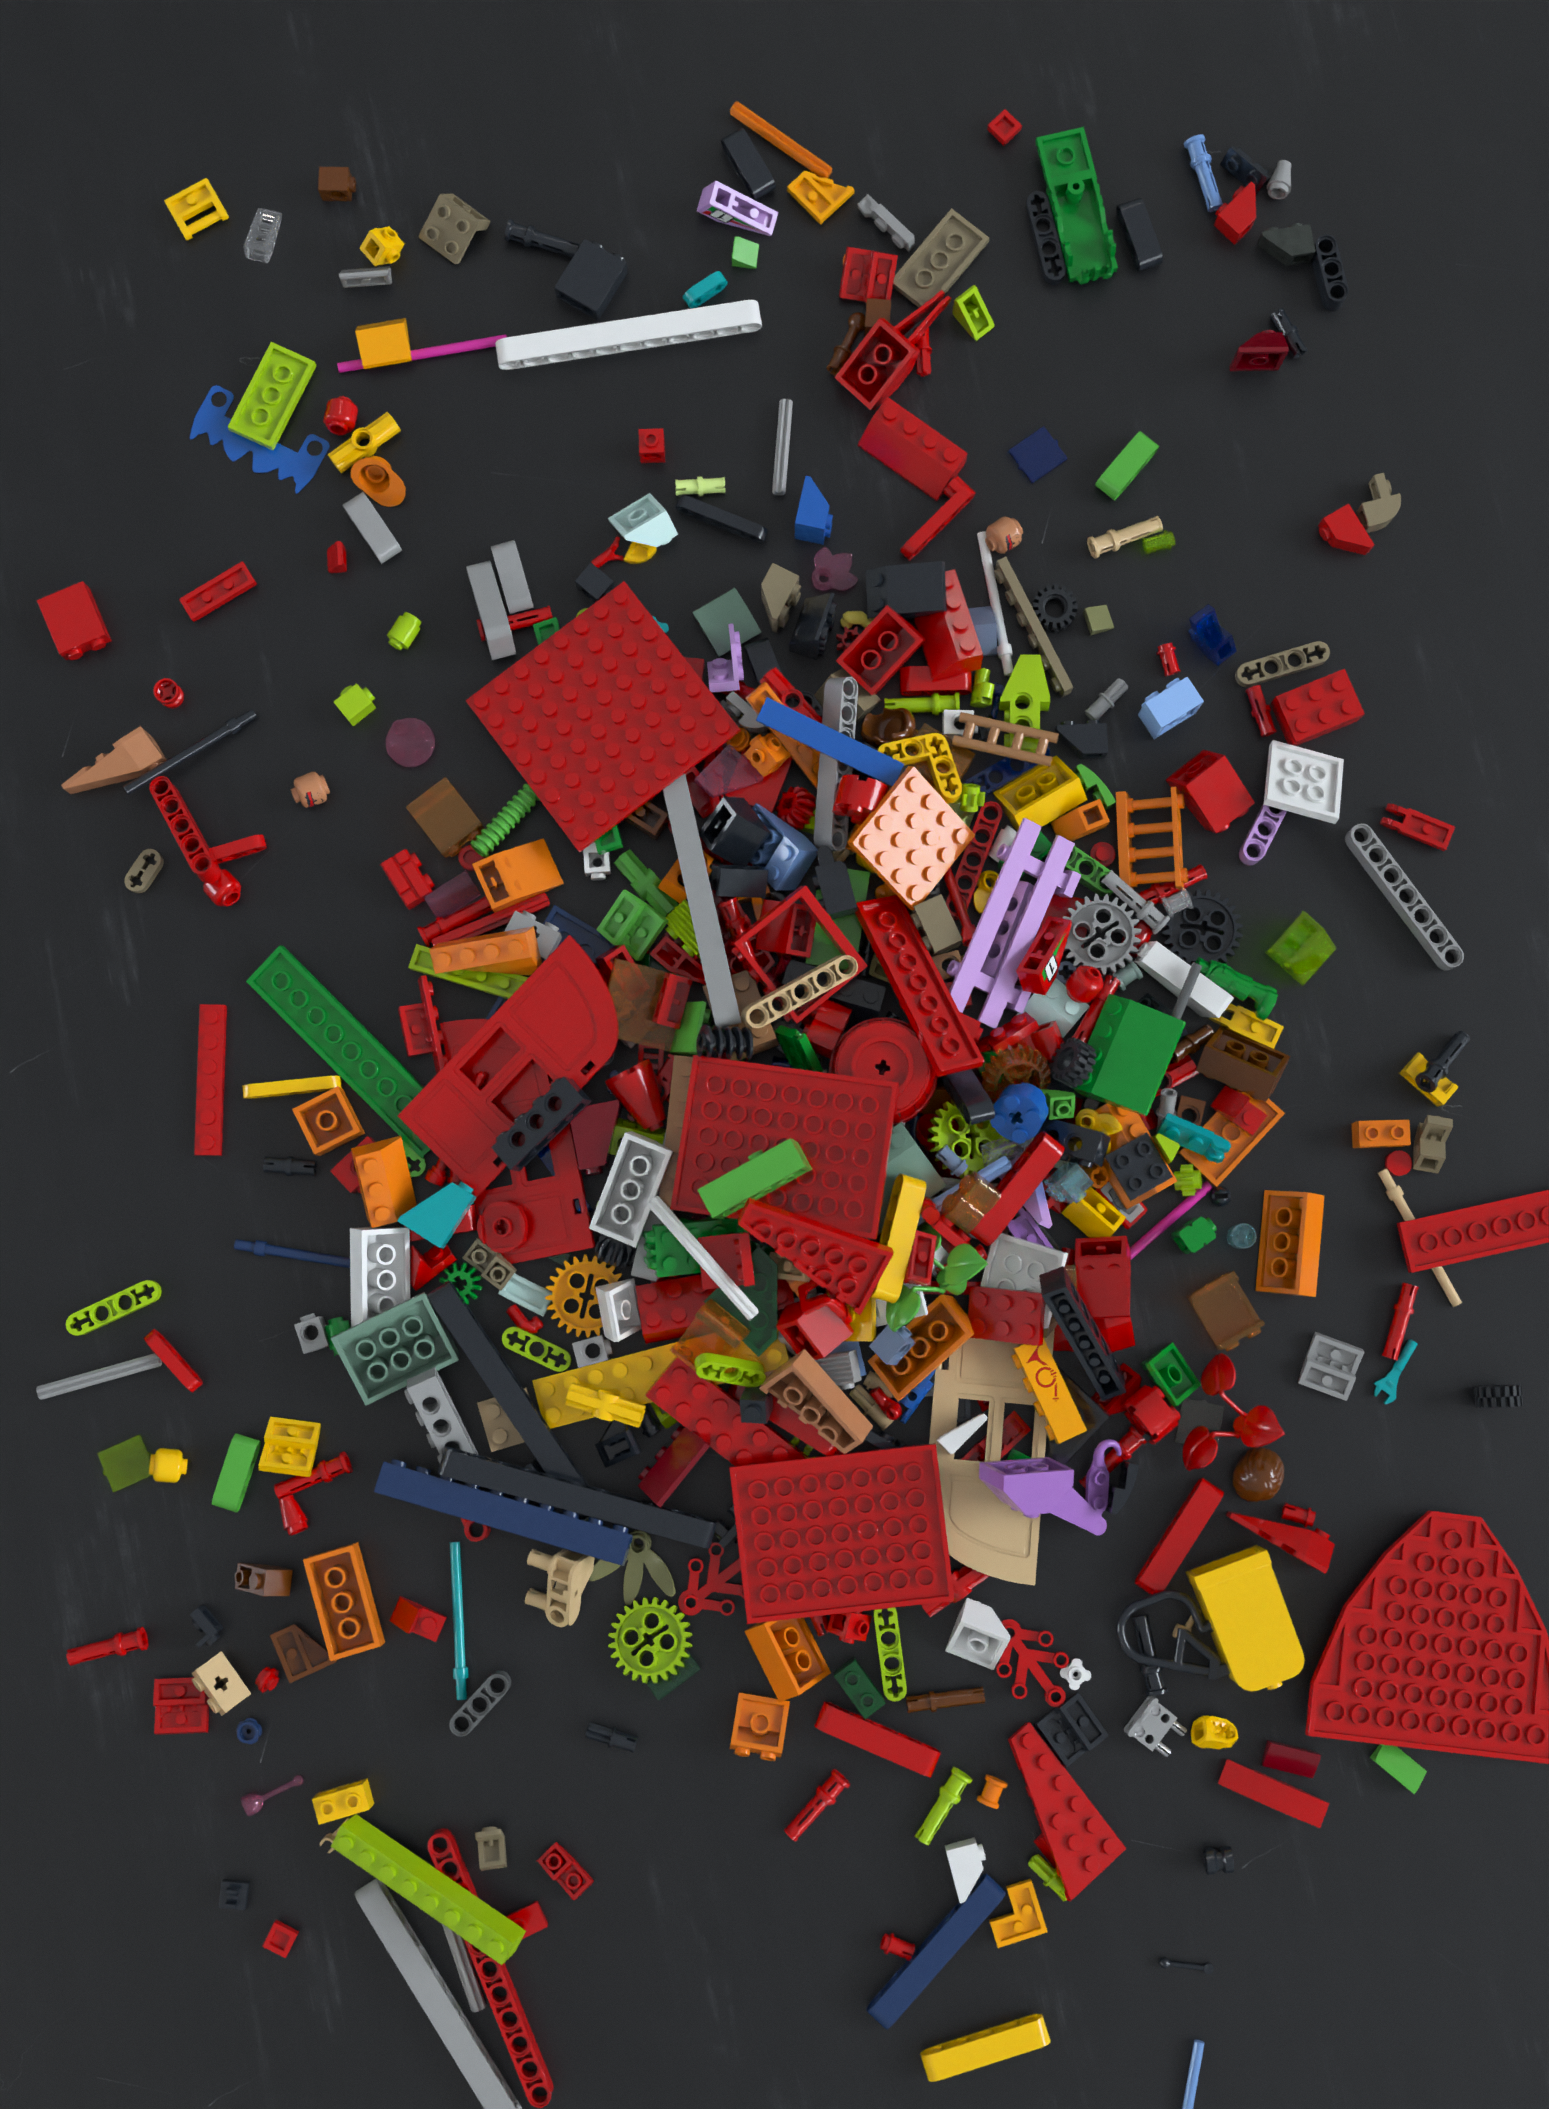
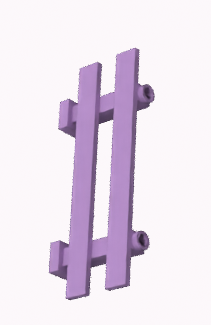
M1027 818L1022 819L1012 845L1002 844L998 848L996 856L1004 862L962 962L952 960L947 967V974L955 978L949 992L959 1012L963 1013L973 987L985 992L988 996L978 1021L994 1029L997 1028L1004 1009L1023 1014L1031 992L1023 991L1021 986L1015 985L1018 978L1016 969L1034 941L1053 894L1059 897L1072 898L1081 874L1075 871L1064 870L1075 843L1060 835H1056L1045 862L1030 856L1042 826ZM1025 872L1037 878V881L995 978H992L980 971L1021 874Z

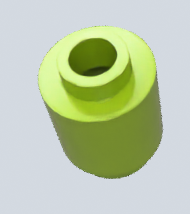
M404 612L402 616L398 617L387 634V637L390 639L388 643L400 651L402 648L408 649L419 633V626L422 622L412 614Z

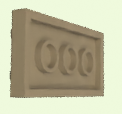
M951 208L894 276L893 288L917 307H921L939 291L943 290L946 293L987 245L989 237Z

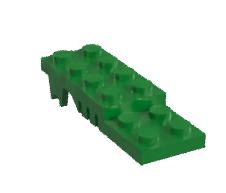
M1084 127L1036 137V146L1047 185L1046 194L1049 199L1069 283L1078 281L1079 284H1085L1089 280L1095 281L1099 277H1103V279L1112 277L1113 272H1117L1118 269L1115 258L1116 243L1113 240V231L1107 228L1105 207H1103L1102 195H1100L1099 184H1097V176Z
M708 1217L692 1221L685 1218L679 1219L696 1239L699 1237L748 1232L738 1225V1219L725 1217L721 1220ZM664 1224L652 1225L653 1230L642 1232V1236L646 1241L644 1250L647 1252L646 1256H644V1262L647 1264L648 1269L655 1270L657 1278L701 1273L698 1262ZM750 1238L751 1254L758 1247L769 1257L770 1252H775L774 1248L755 1243Z

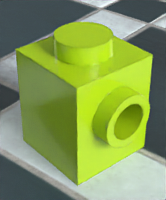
M357 683L354 686L346 687L340 693L341 696L334 701V704L352 726H355L376 709L372 702L375 697L366 687L361 689Z

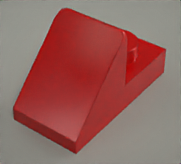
M1224 1086L1210 1105V1107L1250 1136L1254 1135L1268 1116L1250 1103L1248 1096L1227 1086Z
M413 1245L411 1246L410 1283L416 1291L457 1260L448 1245L444 1249L435 1245L424 1255Z
M400 1596L389 1621L408 1634L414 1632L436 1642L447 1616Z

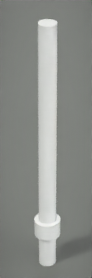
M986 531L977 533L990 604L996 620L999 645L997 646L998 658H1001L1004 676H1011L1013 672L1011 660L1013 652L1011 644H1008L991 552L985 542V538H987Z

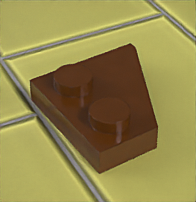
M296 1624L270 1634L289 1683L337 1662L336 1660L330 1661L328 1651Z

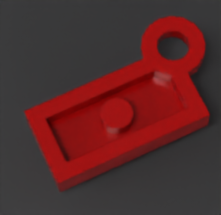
M1024 1012L1014 1016L1010 1022L1002 1027L993 1029L990 1032V1036L981 1038L976 1045L980 1052L992 1050L998 1055L1040 1028L1036 1020Z

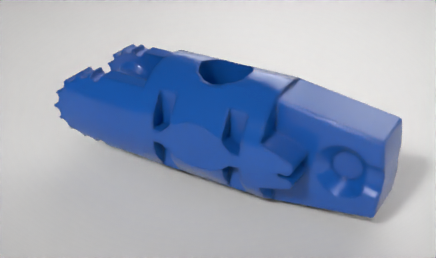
M936 1369L900 1401H897L895 1398L894 1401L899 1404L902 1403L908 1408L901 1416L900 1421L902 1423H907L922 1399L934 1385L929 1380L934 1375Z

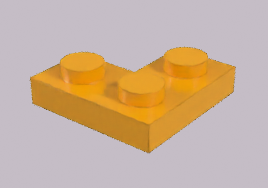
M1031 1878L1006 1886L1014 1912L989 1920L998 1948L1048 1932Z

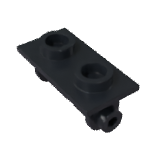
M1231 146L1220 165L1245 186L1252 181L1255 184V194L1257 195L1262 186L1266 185L1270 180L1269 171L1265 170L1257 162L1251 163L1252 158L1242 151L1241 147Z

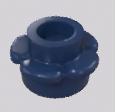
M253 1718L241 1721L236 1728L237 1738L242 1743L254 1744L262 1734L261 1725L257 1724V1721Z

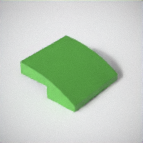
M623 890L596 930L613 945H624L636 961H641L668 920L640 898L627 890Z

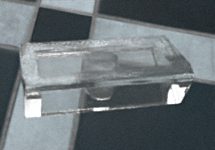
M1034 1137L1022 1144L1001 1138L981 1145L984 1168L1003 1156H1006L1009 1161L1018 1159Z

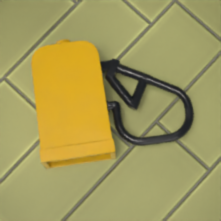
M1258 1545L1185 1571L1206 1623H1204L1200 1610L1194 1600L1187 1594L1177 1590H1164L1130 1603L1123 1609L1117 1621L1116 1633L1123 1652L1133 1661L1169 1670L1203 1675L1213 1680L1228 1675L1236 1684L1248 1691H1257L1266 1687L1268 1690L1276 1689L1282 1686V1681L1299 1674L1304 1665L1303 1651L1272 1569V1562L1268 1551ZM1166 1599L1178 1600L1184 1603L1190 1610L1199 1633L1203 1634L1210 1631L1218 1654L1189 1630L1178 1628L1173 1659L1142 1655L1136 1652L1128 1642L1125 1632L1127 1620L1132 1613L1141 1608ZM1186 1642L1208 1660V1666L1183 1661Z

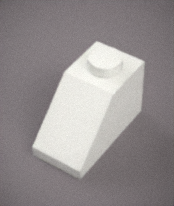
M975 1837L944 1845L960 1903L966 1901L983 1871L981 1861L986 1860L982 1844L977 1845Z

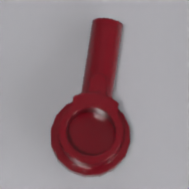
M783 954L776 967H773L766 974L777 989L782 986L781 975L791 960L786 954ZM760 982L759 987L764 990L765 987Z

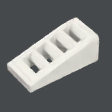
M979 1414L938 1437L936 1441L949 1454H953L987 1420V1416Z

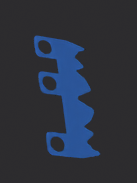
M213 386L194 418L190 439H194L198 434L205 432L208 433L211 445L216 444L222 439L224 451L232 461H236L247 452L252 451L253 472L266 473L279 468V480L293 476L296 483L295 492L296 494L300 492L314 477L330 447L329 442L314 434H310L306 437L298 453L277 443L273 451L231 432L228 429L231 419L224 415L231 405L234 395L220 386ZM216 392H222L227 397V402L222 407H216L211 402V397ZM311 441H319L323 446L322 452L317 456H312L307 451V445Z

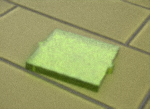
M140 1435L97 1453L104 1468L103 1475L107 1476L113 1492L152 1476L149 1475V1456L151 1454L146 1451Z

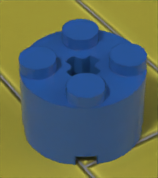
M1030 1083L1007 1086L993 1105L995 1118L991 1119L990 1123L1004 1138L1017 1144L1024 1143L1038 1133L1048 1116L1049 1110L1044 1093Z

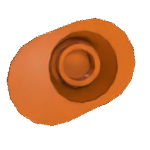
M379 456L365 457L355 462L352 466L351 478L354 484L375 502L387 507L397 506L402 503L406 492L404 483L392 471L390 464L384 458Z

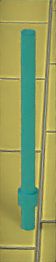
M458 1541L450 1542L455 1652L453 1679H456L457 1700L467 1699L466 1678H469L468 1667L465 1664L460 1542Z

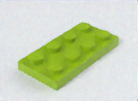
M271 342L228 425L229 431L274 451L317 366L315 361Z

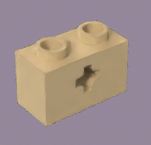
M222 1651L192 1673L194 1676L192 1682L200 1692L204 1690L209 1697V1700H207L208 1705L214 1713L219 1712L221 1716L251 1694ZM216 1681H223L225 1683L222 1689L216 1690L214 1688Z

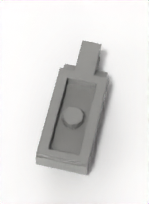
M868 194L858 203V209L864 217L875 219V225L882 232L887 231L893 236L891 238L892 241L899 248L902 249L904 247L910 252L915 247L914 235L882 204H878Z

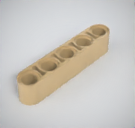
M849 955L835 956L747 1005L741 1013L742 1022L752 1028L764 1027L853 977L858 970L857 961ZM842 960H846L849 965V969L845 974L839 970V963ZM820 972L825 973L827 981L823 986L817 983V975ZM799 984L805 989V993L801 998H797L794 993L795 987ZM775 997H780L783 1002L781 1009L775 1011L772 1007V1001ZM754 1009L760 1012V1019L757 1023H752L749 1018L751 1011Z

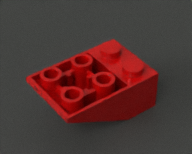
M1127 1236L1077 1238L1075 1240L1076 1289L1092 1318L1130 1317L1131 1252Z

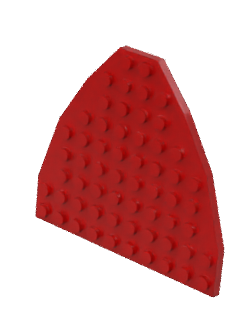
M1428 1510L1381 1555L1343 1605L1310 1681L1306 1735L1549 1764V1638L1547 1630L1517 1568L1482 1517Z

